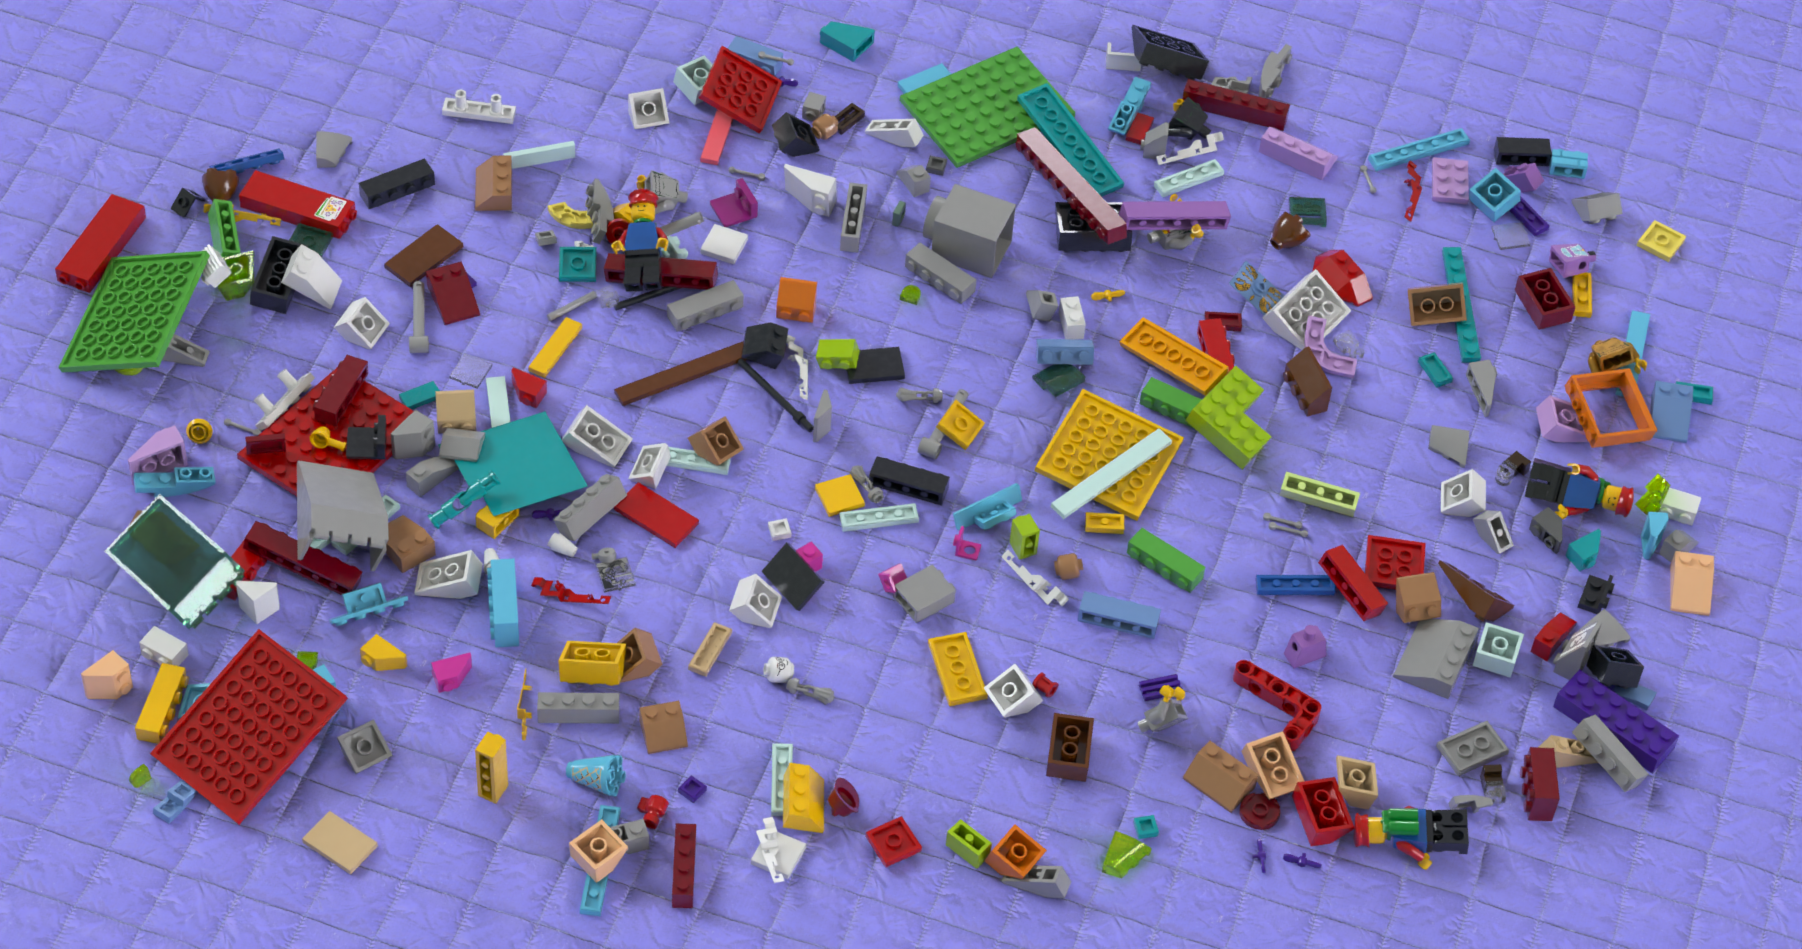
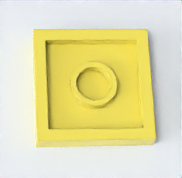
M1654 220L1638 240L1637 246L1669 262L1685 241L1686 236Z

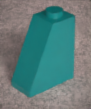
M830 21L820 30V43L854 62L874 43L875 30Z

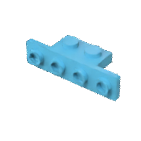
M1015 483L954 512L953 517L956 529L960 530L961 526L966 528L974 523L984 530L990 529L994 525L1007 521L1010 517L1017 515L1016 509L1012 505L1022 501L1019 484Z
M380 582L342 594L347 614L329 619V622L340 626L348 623L347 619L353 617L355 620L367 617L366 613L372 611L374 614L386 611L385 607L391 605L393 608L405 605L404 601L408 600V596L404 595L386 601Z

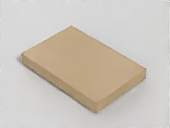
M331 811L302 838L304 844L350 875L378 847L376 841Z

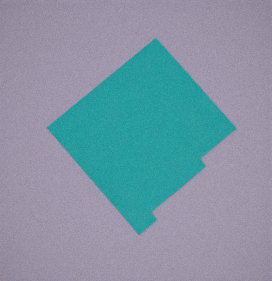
M546 412L480 431L485 432V438L477 462L454 459L468 486L477 479L481 480L489 474L488 471L490 470L498 477L501 484L495 485L487 491L488 494L483 496L493 516L588 487Z

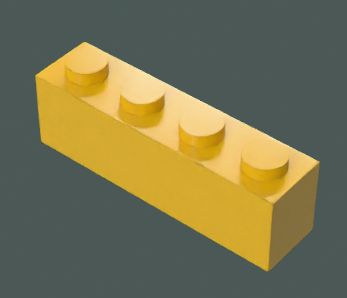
M161 664L135 726L137 740L159 744L168 733L170 720L173 721L175 717V708L177 704L181 703L183 688H187L189 682L185 667Z
M487 732L475 749L478 796L496 804L508 787L506 739L498 734Z

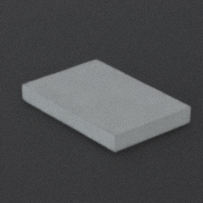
M1488 721L1439 741L1436 745L1457 776L1509 753V749Z

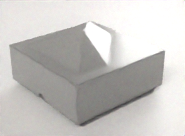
M553 230L535 233V239L539 246L557 243Z

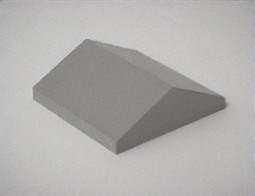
M828 390L823 391L814 417L813 442L816 443L831 431L832 405Z
M447 428L442 436L439 457L477 462L485 438V432Z
M374 719L337 737L343 755L355 774L393 756Z

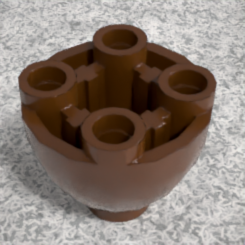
M208 168L207 173L202 176L206 195L212 202L214 199L229 201L235 194L239 184V177L236 175V171L231 169L218 171L215 168Z
M1284 212L1275 222L1270 243L1277 250L1293 248L1305 242L1311 234L1302 225L1303 220L1300 216L1296 214L1293 216Z

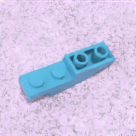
M1134 77L1124 100L1121 101L1108 127L1109 131L1126 135L1137 113H1140L1144 105L1151 82Z
M174 467L173 472L134 473L133 476L135 493H153L154 498L188 494L208 488L216 483L213 467Z

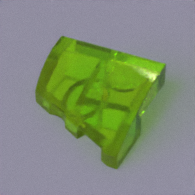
M1657 474L1645 486L1648 491L1635 505L1646 516L1648 512H1659L1671 485L1662 476Z
M1115 831L1103 863L1102 873L1122 879L1129 869L1135 868L1143 857L1150 855L1152 848L1131 836Z

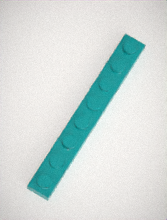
M1443 247L1442 256L1447 283L1463 282L1467 320L1455 322L1462 363L1481 361V354L1461 247Z

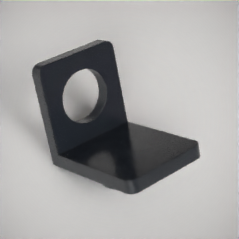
M182 187L171 206V210L182 217H186L195 199L204 202L206 199L195 191Z

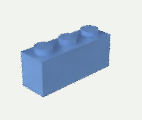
M736 36L728 47L729 50L773 76H776L783 66L781 61L768 58L760 59L758 57V53L761 51L767 55L783 58V53Z
M1036 339L1037 364L1093 365V341Z

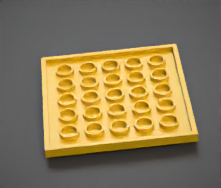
M1082 389L1035 466L1034 471L1072 489L1160 428L1172 440L1171 445L1093 499L1138 521L1183 443L1184 437Z

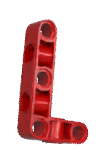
M1240 660L1236 663L1233 680L1236 684L1294 717L1284 728L1283 733L1291 751H1295L1317 724L1321 712L1320 702L1250 661Z

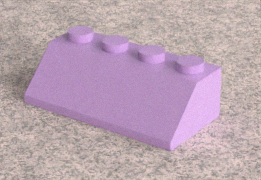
M1269 127L1261 137L1260 153L1320 180H1323L1338 159V156L1273 127Z

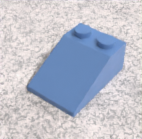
M1662 381L1655 382L1651 395L1650 414L1656 425L1657 432L1652 438L1687 443L1693 401V386Z

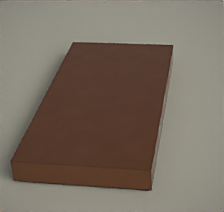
M437 224L384 263V268L411 287L414 282L426 276V271L435 269L462 249L463 242Z

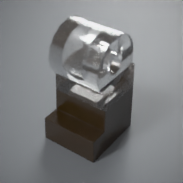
M1518 451L1514 452L1499 465L1495 477L1496 482L1501 486L1510 485L1516 475L1520 473L1524 476L1529 472L1531 461Z
M1501 764L1483 765L1480 779L1484 796L1491 798L1493 804L1505 803L1506 791L1502 780Z

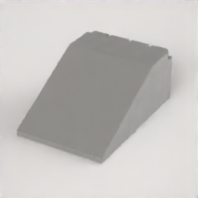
M298 461V560L303 559L313 538L328 540L330 536L331 541L347 543L348 539H350V544L367 546V542H369L370 571H375L386 553V544L389 536L388 514L374 473Z

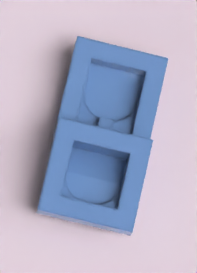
M1616 685L1613 689V692L1628 702L1645 710H1648L1657 692L1640 685L1637 688L1629 687L1628 689Z
M182 780L167 791V797L153 808V814L168 824L171 823L187 807L197 794V791Z

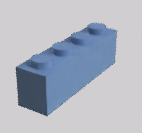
M1084 591L1079 608L1078 621L1154 639L1161 609Z

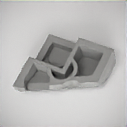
M1215 77L1211 85L1248 94L1252 77H1247L1246 81H1239L1236 77Z
M317 131V168L336 167L340 157L346 153L345 149L348 144H352V137L340 133Z
M1432 425L1428 449L1435 453H1440L1447 460L1450 458L1460 463V467L1465 468L1469 431Z
M1605 609L1581 628L1583 629L1599 619L1603 622L1595 645L1610 647L1619 641L1627 643L1631 638L1622 625Z

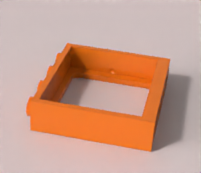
M1630 368L1571 375L1565 384V391L1569 395L1572 407L1576 411L1579 423L1583 427L1591 448L1649 441L1657 432L1656 425ZM1620 388L1638 429L1600 434L1582 392Z

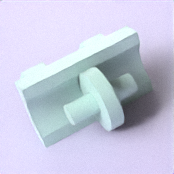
M667 236L669 241L667 251L661 248V257L687 259L688 251L685 248H679L680 240L678 237Z

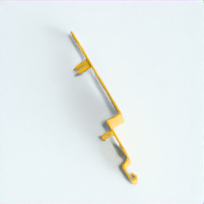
M204 204V213L209 212L211 204ZM233 210L234 214L235 212L238 213V215H234L235 222L243 219L257 222L258 219L270 221L271 225L280 226L281 223L280 218L266 216V213L258 215Z
M526 668L523 687L517 705V718L523 719V741L526 740L527 736L526 718H532V713L526 712V709H520L523 691L532 690L530 688H533L525 685Z

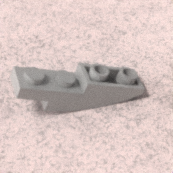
M1285 44L1278 54L1271 51L1262 69L1259 97L1270 98L1274 89L1280 86L1282 82L1281 73L1284 66L1289 64L1292 59V46Z
M595 178L592 184L587 186L586 194L588 198L585 207H587V215L592 216L593 226L591 234H593V242L600 244L607 232L608 223L614 220V214L605 188L599 179Z

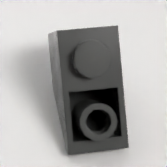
M1547 507L1532 518L1529 530L1557 554L1562 543V518Z

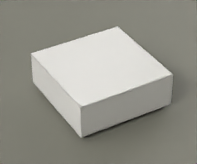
M787 518L768 522L772 541L791 538L792 533Z

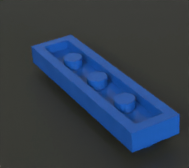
M278 148L211 165L209 168H215L218 171L231 169L235 170L236 174L243 173L245 169H259L264 164H278L280 160H284V154Z
M1256 575L1255 578L1257 595H1335L1336 591L1335 584L1328 575Z

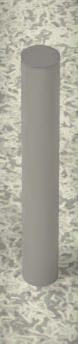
M592 291L547 315V319L552 321L597 298L596 292Z

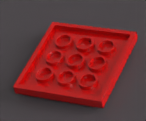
M721 46L698 98L760 134L780 89L782 80L728 48Z

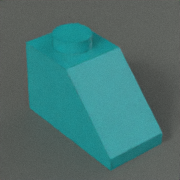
M1600 529L1569 544L1565 556L1579 571L1586 568L1589 569L1595 565L1600 545Z

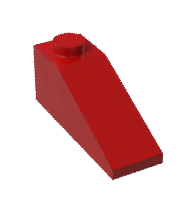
M1560 612L1537 634L1530 652L1548 661L1576 626L1577 622Z

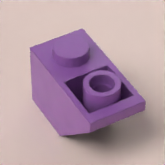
M1523 163L1516 167L1512 165L1507 167L1503 173L1505 177L1521 190V193L1535 191L1544 182L1535 163Z

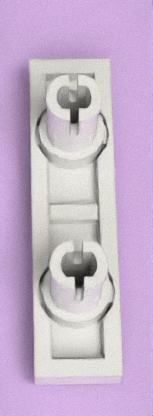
M462 89L456 91V99L445 98L442 115L513 124L516 106L502 105L501 95L499 94L491 96V103L466 100V91Z
M284 369L277 375L288 388V391L275 405L263 393L254 399V402L264 412V416L255 425L260 431L268 428L288 410L287 407L290 404L293 405L300 399L299 395L301 392H306L312 386L311 382L315 377L311 373L301 376L299 380H296L287 369Z

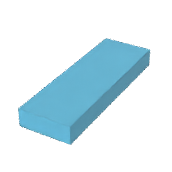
M941 63L898 81L897 86L905 94L946 77L951 73Z

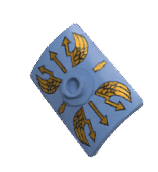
M1247 261L1243 263L1239 271L1229 282L1236 291L1263 315L1269 312L1285 296Z

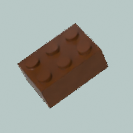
M1054 713L1046 776L1086 782L1094 718Z

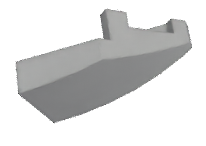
M1459 795L1453 796L1448 804L1450 810L1471 806L1473 813H1476L1480 808L1492 806L1493 802L1491 798L1484 796Z

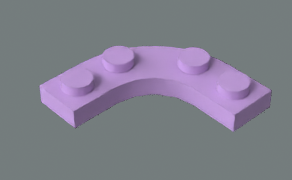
M1308 316L1304 336L1305 347H1310L1323 371L1354 379L1357 359L1340 356L1327 349L1324 343L1327 319Z

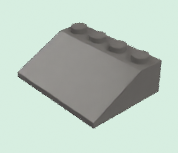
M1420 620L1393 677L1449 699L1475 643L1479 628L1457 620Z

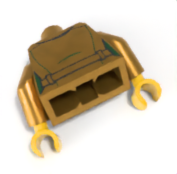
M1614 337L1604 341L1598 340L1591 346L1592 352L1588 358L1591 373L1615 370L1634 362L1636 363L1634 370L1637 374L1641 372L1640 367L1646 371L1647 362L1639 359L1640 355L1630 342H1623Z

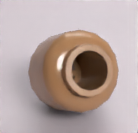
M823 114L813 121L811 129L816 138L827 140L837 133V125L839 123L835 116Z
M1075 553L1059 555L1057 561H1054L1056 576H1060L1062 580L1078 578L1080 570H1083L1082 558L1078 559Z

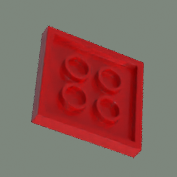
M1368 535L1364 573L1375 587L1396 590V578L1424 574L1426 543Z

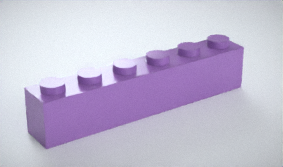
M1226 201L1123 202L1119 212V216L1127 223V230H1191L1195 224H1199L1201 230L1227 229L1231 218Z

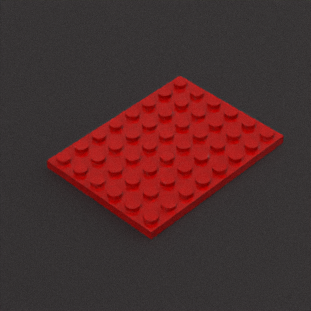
M336 368L258 435L285 433L286 451L247 455L246 447H244L237 453V459L297 497L298 461L374 473L392 456L391 433L414 411L364 380L336 426L315 420L313 404L321 397L323 388L329 384L331 375L337 371ZM378 415H386L385 459H347L346 449L342 452L340 449L329 445L325 448H317L310 442V436L313 431L320 427H326L330 431V438L347 443L348 427H374V423H378Z
M258 629L150 754L240 825L348 698Z

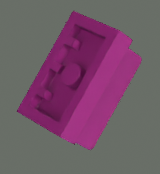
M743 178L736 180L734 193L710 201L712 209L724 227H729L758 216V202Z

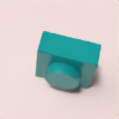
M1154 815L1134 818L1133 823L1138 839L1158 836L1159 830Z

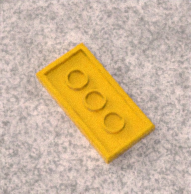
M962 632L928 639V645L948 705L954 706L987 699L988 694L984 689L985 685L967 633Z

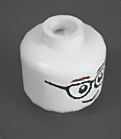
M771 657L768 663L764 664L763 673L767 675V679L771 683H787L789 678H793L794 664L787 657Z

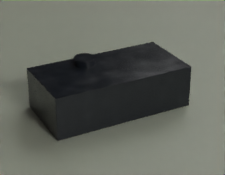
M272 236L251 288L250 305L283 314L287 313L295 290L281 282L291 256L300 247L301 243Z

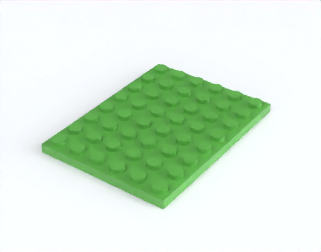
M1018 46L900 95L899 100L956 168L1016 143L1018 133L1034 127L1041 132L1017 101L1018 95L1048 83L1072 116L1075 117V111Z
M207 251L111 257L58 367L60 371L80 372L159 367L210 257Z

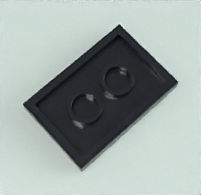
M899 347L860 350L856 368L846 369L849 384L905 379Z
M787 542L762 570V573L798 611L806 605L825 583L792 545Z

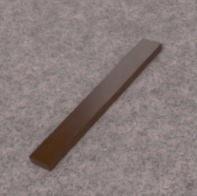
M744 341L614 389V393L621 405L625 406L735 365L742 358Z

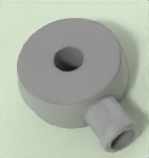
M603 548L598 553H592V560L599 559L602 563L612 562L616 559V551L613 548Z

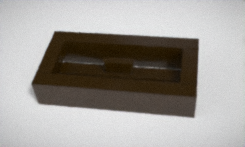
M851 103L835 116L838 122L843 119L837 125L839 134L842 135L864 118L865 111Z

